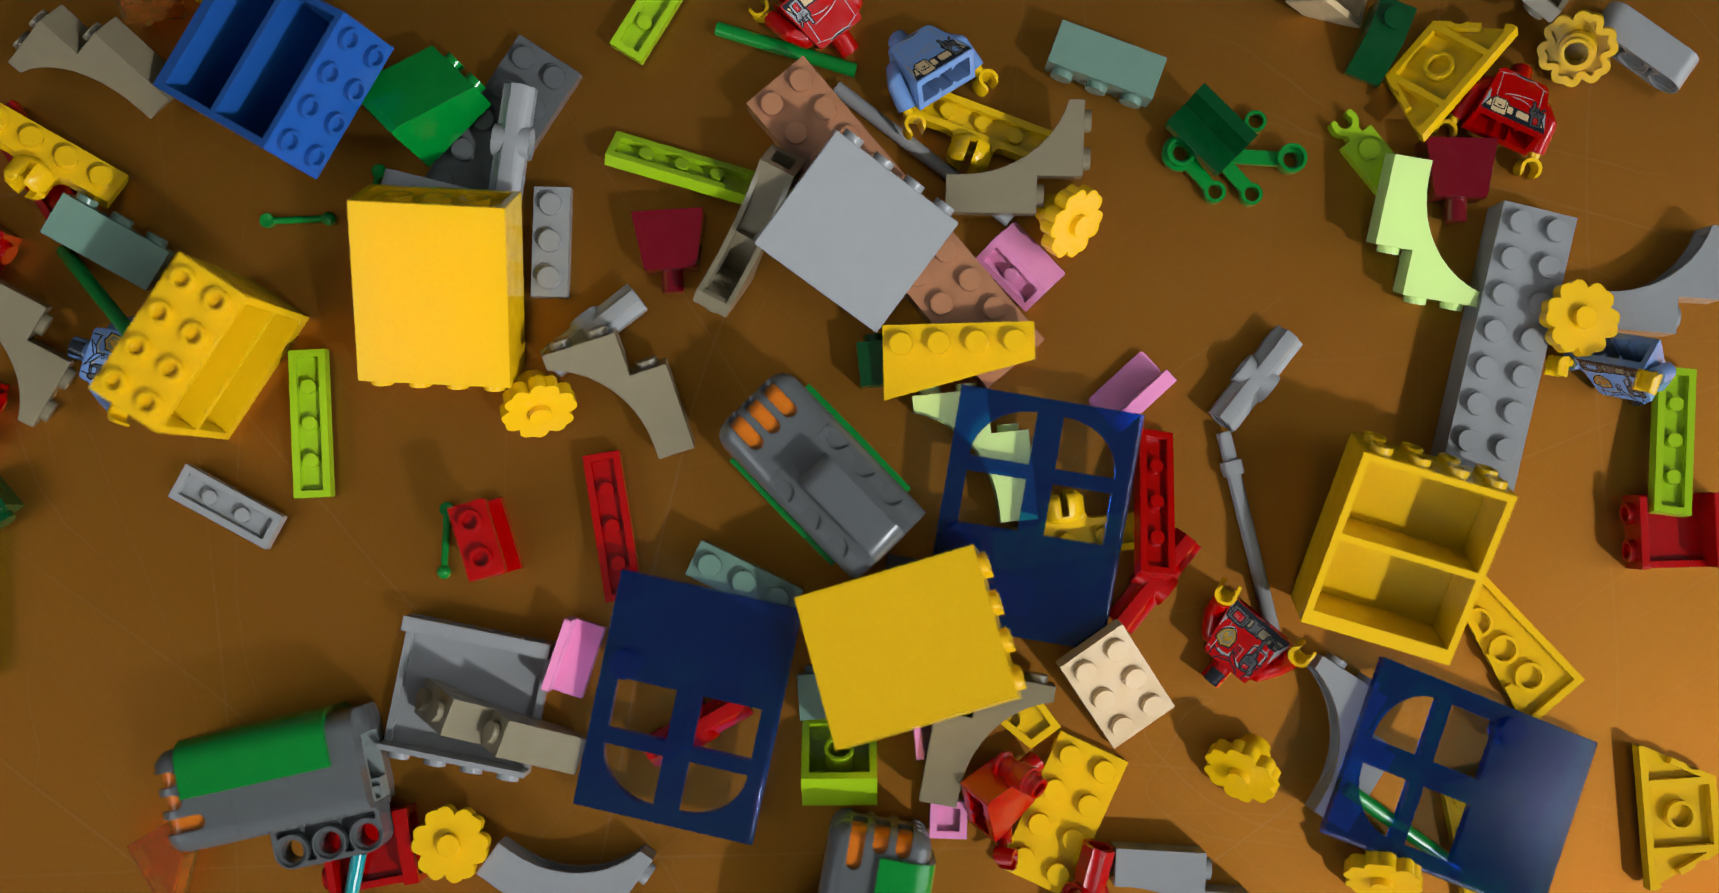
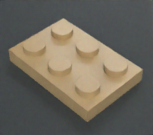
M1115 619L1055 661L1114 749L1175 707L1118 619Z

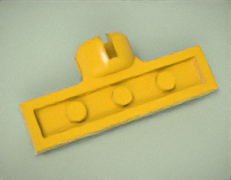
M953 93L946 94L922 110L917 109L916 106L912 107L914 113H918L925 118L926 127L945 133L951 138L946 154V159L950 166L960 171L965 156L972 157L966 174L986 172L991 158L995 154L1018 161L1036 149L1052 133V130Z
M0 103V149L13 157L4 168V179L9 187L19 194L27 186L30 190L25 197L36 201L44 199L54 186L61 184L77 192H82L98 201L103 207L109 208L129 181L128 174Z
M1071 489L1061 490V502L1059 495H1054V491L1045 493L1038 500L1040 518L1037 523L989 531L994 568L997 570L1134 549V510L1089 516L1084 509L1083 496L1078 491Z

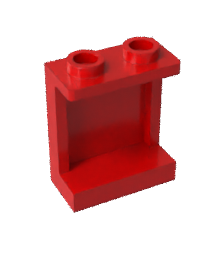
M1719 492L1692 493V516L1689 517L1648 514V494L1623 495V503L1620 506L1619 515L1621 522L1624 524L1625 540L1621 545V554L1626 562L1627 569L1719 568Z
M503 497L487 501L485 498H479L447 508L469 582L489 579L525 568Z
M416 802L390 807L394 833L387 843L367 853L360 890L404 882V886L417 884L428 876L427 873L422 872L418 868L421 856L411 850V844L414 840L413 831L420 825ZM367 823L365 826L366 835L372 840H378L379 831L377 827ZM329 832L328 840L330 844L337 849L340 848V836L335 832ZM351 857L324 862L322 883L324 888L329 890V893H344Z

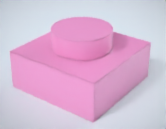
M958 799L957 808L930 803V838L967 839L968 813L964 799Z

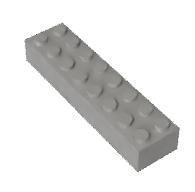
M1504 200L1489 207L1470 283L1471 288L1480 292L1477 307L1465 305L1430 455L1437 457L1438 453L1442 452L1461 459L1460 464L1474 468L1476 463L1493 467L1499 471L1498 475L1509 482L1508 486L1514 492L1548 343L1545 341V333L1548 328L1543 327L1539 323L1541 304L1545 299L1553 298L1554 287L1563 283L1578 218Z

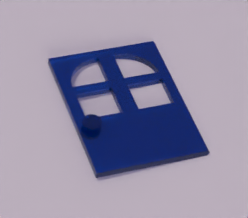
M961 385L932 556L969 545H974L980 553L985 551L994 577L988 579L991 590L996 589L999 592L1005 614L998 616L1001 627L1010 629L1013 637L1077 647L1107 626L1144 424V414ZM1037 412L1028 464L970 454L975 438L992 421L1011 413ZM1064 417L1088 425L1103 438L1113 457L1114 478L1055 468ZM967 470L1025 479L1017 530L958 519ZM1052 484L1111 494L1102 544L1044 535Z
M622 569L573 804L752 845L800 627L797 607ZM630 679L677 690L667 739L610 726L619 680ZM704 697L762 710L752 758L694 745ZM607 743L663 756L653 803L646 802L632 795L617 781L608 764L606 754ZM690 762L747 775V780L742 790L725 805L708 811L692 812L680 810Z
M1379 657L1325 811L1320 832L1367 851H1386L1394 853L1397 858H1410L1422 867V872L1475 893H1548L1598 743L1386 657ZM1418 696L1434 698L1415 754L1372 738L1381 719L1398 703ZM1452 706L1489 720L1487 726L1489 738L1475 778L1433 762ZM1363 763L1405 780L1394 812V819L1386 837L1372 826L1361 804L1359 781ZM1424 787L1466 804L1447 861L1405 845Z

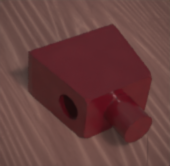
M1429 136L1425 142L1419 141L1415 144L1416 158L1433 160L1427 187V203H1443L1444 223L1457 224L1467 222V203H1477L1487 197L1498 138Z
M703 208L631 211L645 272L648 275L661 274L662 294L685 293L684 273L700 271L706 221Z

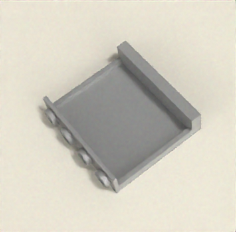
M845 128L842 134L833 129L831 137L765 227L760 228L753 241L755 245L877 333L959 223L950 217L955 211L938 197L932 203L921 195L925 187L908 174L902 180L892 173L891 170L895 164L877 151L872 157L863 151L860 147L864 141L849 129Z
M416 613L404 615L401 630L406 631L385 736L384 740L377 743L376 749L387 751L388 757L399 760H408L410 756L424 758L423 763L433 767H445L446 763L459 765L460 771L468 774L480 775L483 770L497 773V779L508 782H518L519 778L526 777L531 773L532 765L497 758L480 744L439 735L414 713L415 698L419 689L424 687L426 679L429 677L441 680L458 690L486 702L542 720L547 692L541 690V686L556 641Z

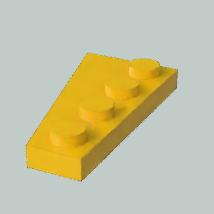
M1035 321L882 325L884 401L1036 359Z
M1486 576L1467 621V626L1521 722L1528 729L1585 681V679Z

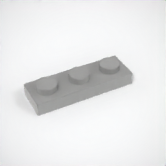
M534 186L531 297L570 299L573 189L571 187Z
M185 464L168 495L169 498L264 549L272 547L288 517L192 464Z

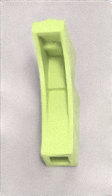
M1385 154L1366 242L1378 244L1376 251L1381 253L1399 255L1400 248H1402L1393 292L1404 295L1403 302L1426 305L1427 299L1440 301L1439 308L1462 312L1463 305L1477 307L1480 292L1464 283L1447 266L1435 246L1427 216V187L1433 160L1399 154Z
M965 383L955 385V392L941 393V388L938 386L921 390L919 395L911 397L913 413L927 416L949 427L976 453L991 482L998 522L1038 519L1029 429L1019 430V423L997 425L996 433H991L987 388L978 389L977 383Z

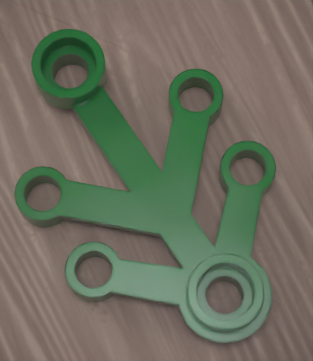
M1252 110L1243 118V121L1258 134L1265 128L1267 118L1263 112ZM1249 117H1257L1260 121V127H1251L1248 121ZM1174 136L1169 138L1161 151V157L1165 166L1175 172L1186 171L1202 189V198L1206 203L1215 205L1222 201L1226 196L1224 184L1220 181H1214L1200 165L1199 161ZM1297 143L1286 144L1279 151L1244 149L1221 173L1239 192L1238 199L1240 203L1246 207H1252L1261 201L1263 197L1262 188L1258 184L1252 183L1236 165L1277 167L1281 173L1293 175L1305 167L1308 156L1304 147ZM1174 149H1182L1185 152V159H1176L1173 155ZM1284 155H1291L1294 158V166L1289 167L1285 165L1283 161ZM1209 187L1218 188L1220 191L1219 198L1214 199L1209 196ZM1246 189L1255 191V201H1250L1245 197Z

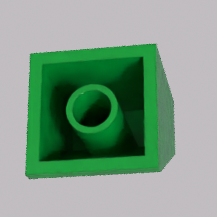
M432 45L382 70L362 102L393 136L428 167L492 105L481 94L486 87L471 72L464 77L460 72L465 67L449 51L443 56Z

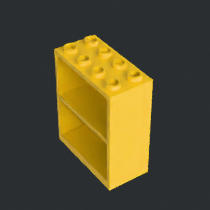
M369 184L348 199L347 211L358 381H371V384L374 386H389L395 382L409 383V386L413 388H426L436 384L446 385L451 390H464L470 386L484 387V390L489 392H501L511 388L526 365L521 191Z
M179 252L88 388L154 432L229 440L310 317L249 277Z
M1364 431L1363 435L1351 432L1291 593L1301 622L1450 666L1518 496L1508 486L1509 482L1498 475L1499 471L1493 467L1476 463L1473 468L1460 464L1461 459L1447 453L1439 452L1438 456L1435 457L1423 453L1424 449L1409 442H1401L1400 446L1387 443L1386 437L1375 432Z
M969 545L794 597L835 750L852 748L1022 699L1020 690L1027 689L1021 666H1013L1009 653L1016 651L1010 629L1001 627L998 616L1005 614L999 592L996 589L991 590L988 579L994 577L985 551L980 553L974 545Z

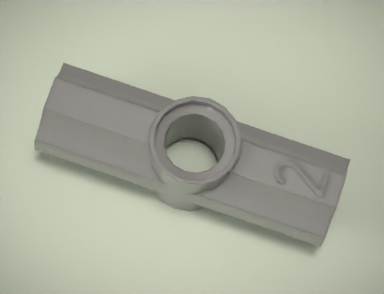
M513 82L504 83L499 121L494 124L491 133L490 150L493 162L488 190L521 191L522 199L527 161H531L535 147V130L532 128L538 93L535 87Z
M626 284L598 307L593 306L581 313L571 322V328L556 339L570 336L571 341L585 337L584 331L606 324L607 329L617 327L618 332H620L642 316L648 309L630 285ZM549 345L545 346L540 353L543 354L545 349L549 348ZM554 371L559 377L567 373L564 371Z
M1279 325L1275 326L1261 342L1254 354H1250L1234 371L1230 377L1232 382L1207 412L1212 419L1222 427L1234 432L1246 416L1249 415L1257 402H1262L1278 384L1281 378L1279 374L1303 345L1298 337Z

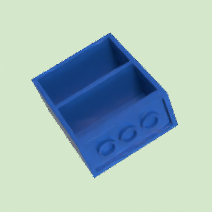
M203 0L157 76L153 86L317 180L394 48L344 11L321 0Z

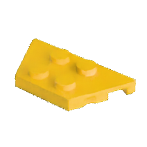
M1433 20L1385 75L1387 85L1419 140L1422 142L1427 140L1518 36L1517 26L1505 24L1504 29L1482 28V23L1479 22L1455 24L1451 21Z
M1632 744L1643 886L1649 891H1656L1662 887L1660 883L1677 873L1680 875L1687 873L1695 868L1699 861L1708 860L1719 853L1717 781L1715 775L1656 752L1646 746Z

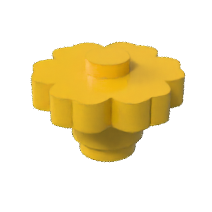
M1581 9L1573 18L1568 14L1562 13L1545 27L1544 35L1546 40L1539 43L1537 54L1539 56L1540 68L1552 70L1551 79L1554 83L1564 84L1568 87L1577 86L1581 79L1588 83H1595L1602 75L1609 72L1611 68L1609 57L1614 56L1618 52L1617 31L1613 27L1604 26V17L1601 13H1592L1587 9Z
M1070 184L1058 193H1047L1044 195L1043 207H1036L1035 217L1039 220L1040 230L1045 233L1042 237L1041 245L1046 248L1047 252L1058 258L1064 255L1072 258L1086 248L1088 238L1097 233L1099 223L1103 217V213L1098 210L1102 203V197L1098 195V192L1085 184L1079 187Z
M1582 279L1572 280L1554 287L1553 298L1545 299L1542 302L1539 315V323L1543 327L1548 328L1545 333V341L1553 346L1558 353L1572 352L1577 357L1590 356L1593 353L1603 351L1606 347V338H1612L1618 333L1620 314L1611 308L1614 303L1613 294L1607 291L1600 283L1587 285Z
M528 370L518 377L517 382L513 383L510 389L503 392L504 403L500 405L499 411L501 420L508 431L519 430L522 437L540 438L544 437L549 430L561 431L565 428L566 424L573 421L572 411L577 407V401L569 383H558L555 376H546L540 370Z
M1245 734L1243 738L1235 739L1232 743L1225 739H1219L1210 746L1205 755L1207 764L1204 767L1205 772L1209 775L1211 782L1215 785L1223 786L1225 793L1230 797L1238 798L1246 803L1250 802L1252 798L1260 803H1265L1268 799H1272L1280 786L1278 779L1281 771L1271 758L1269 743L1259 735Z
M445 804L428 812L425 817V823L419 825L413 831L414 840L411 844V850L421 856L418 868L422 872L427 873L434 881L446 876L451 883H458L462 879L472 877L478 869V864L484 862L490 852L489 846L492 839L488 833L482 831L485 824L484 818L476 814L469 806L457 811L456 807L452 804Z
M1380 834L1372 836L1370 843L1365 847V855L1351 854L1344 861L1343 875L1346 877L1345 884L1357 893H1421L1423 887L1422 867L1412 859L1404 858V850L1401 848L1400 840L1390 835Z

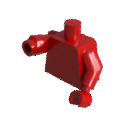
M1002 751L960 783L969 821L993 842L998 844L993 850V858L1000 869L1016 870L1018 850L1008 847V844L1012 843V825L1034 803L1035 799L1042 795L1048 784V781L1042 777L1043 762L1031 751L1020 760L1014 757L1013 752Z

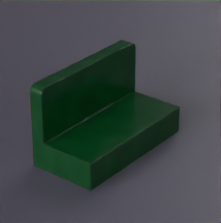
M1206 83L1164 125L1214 176L1219 175L1258 136Z

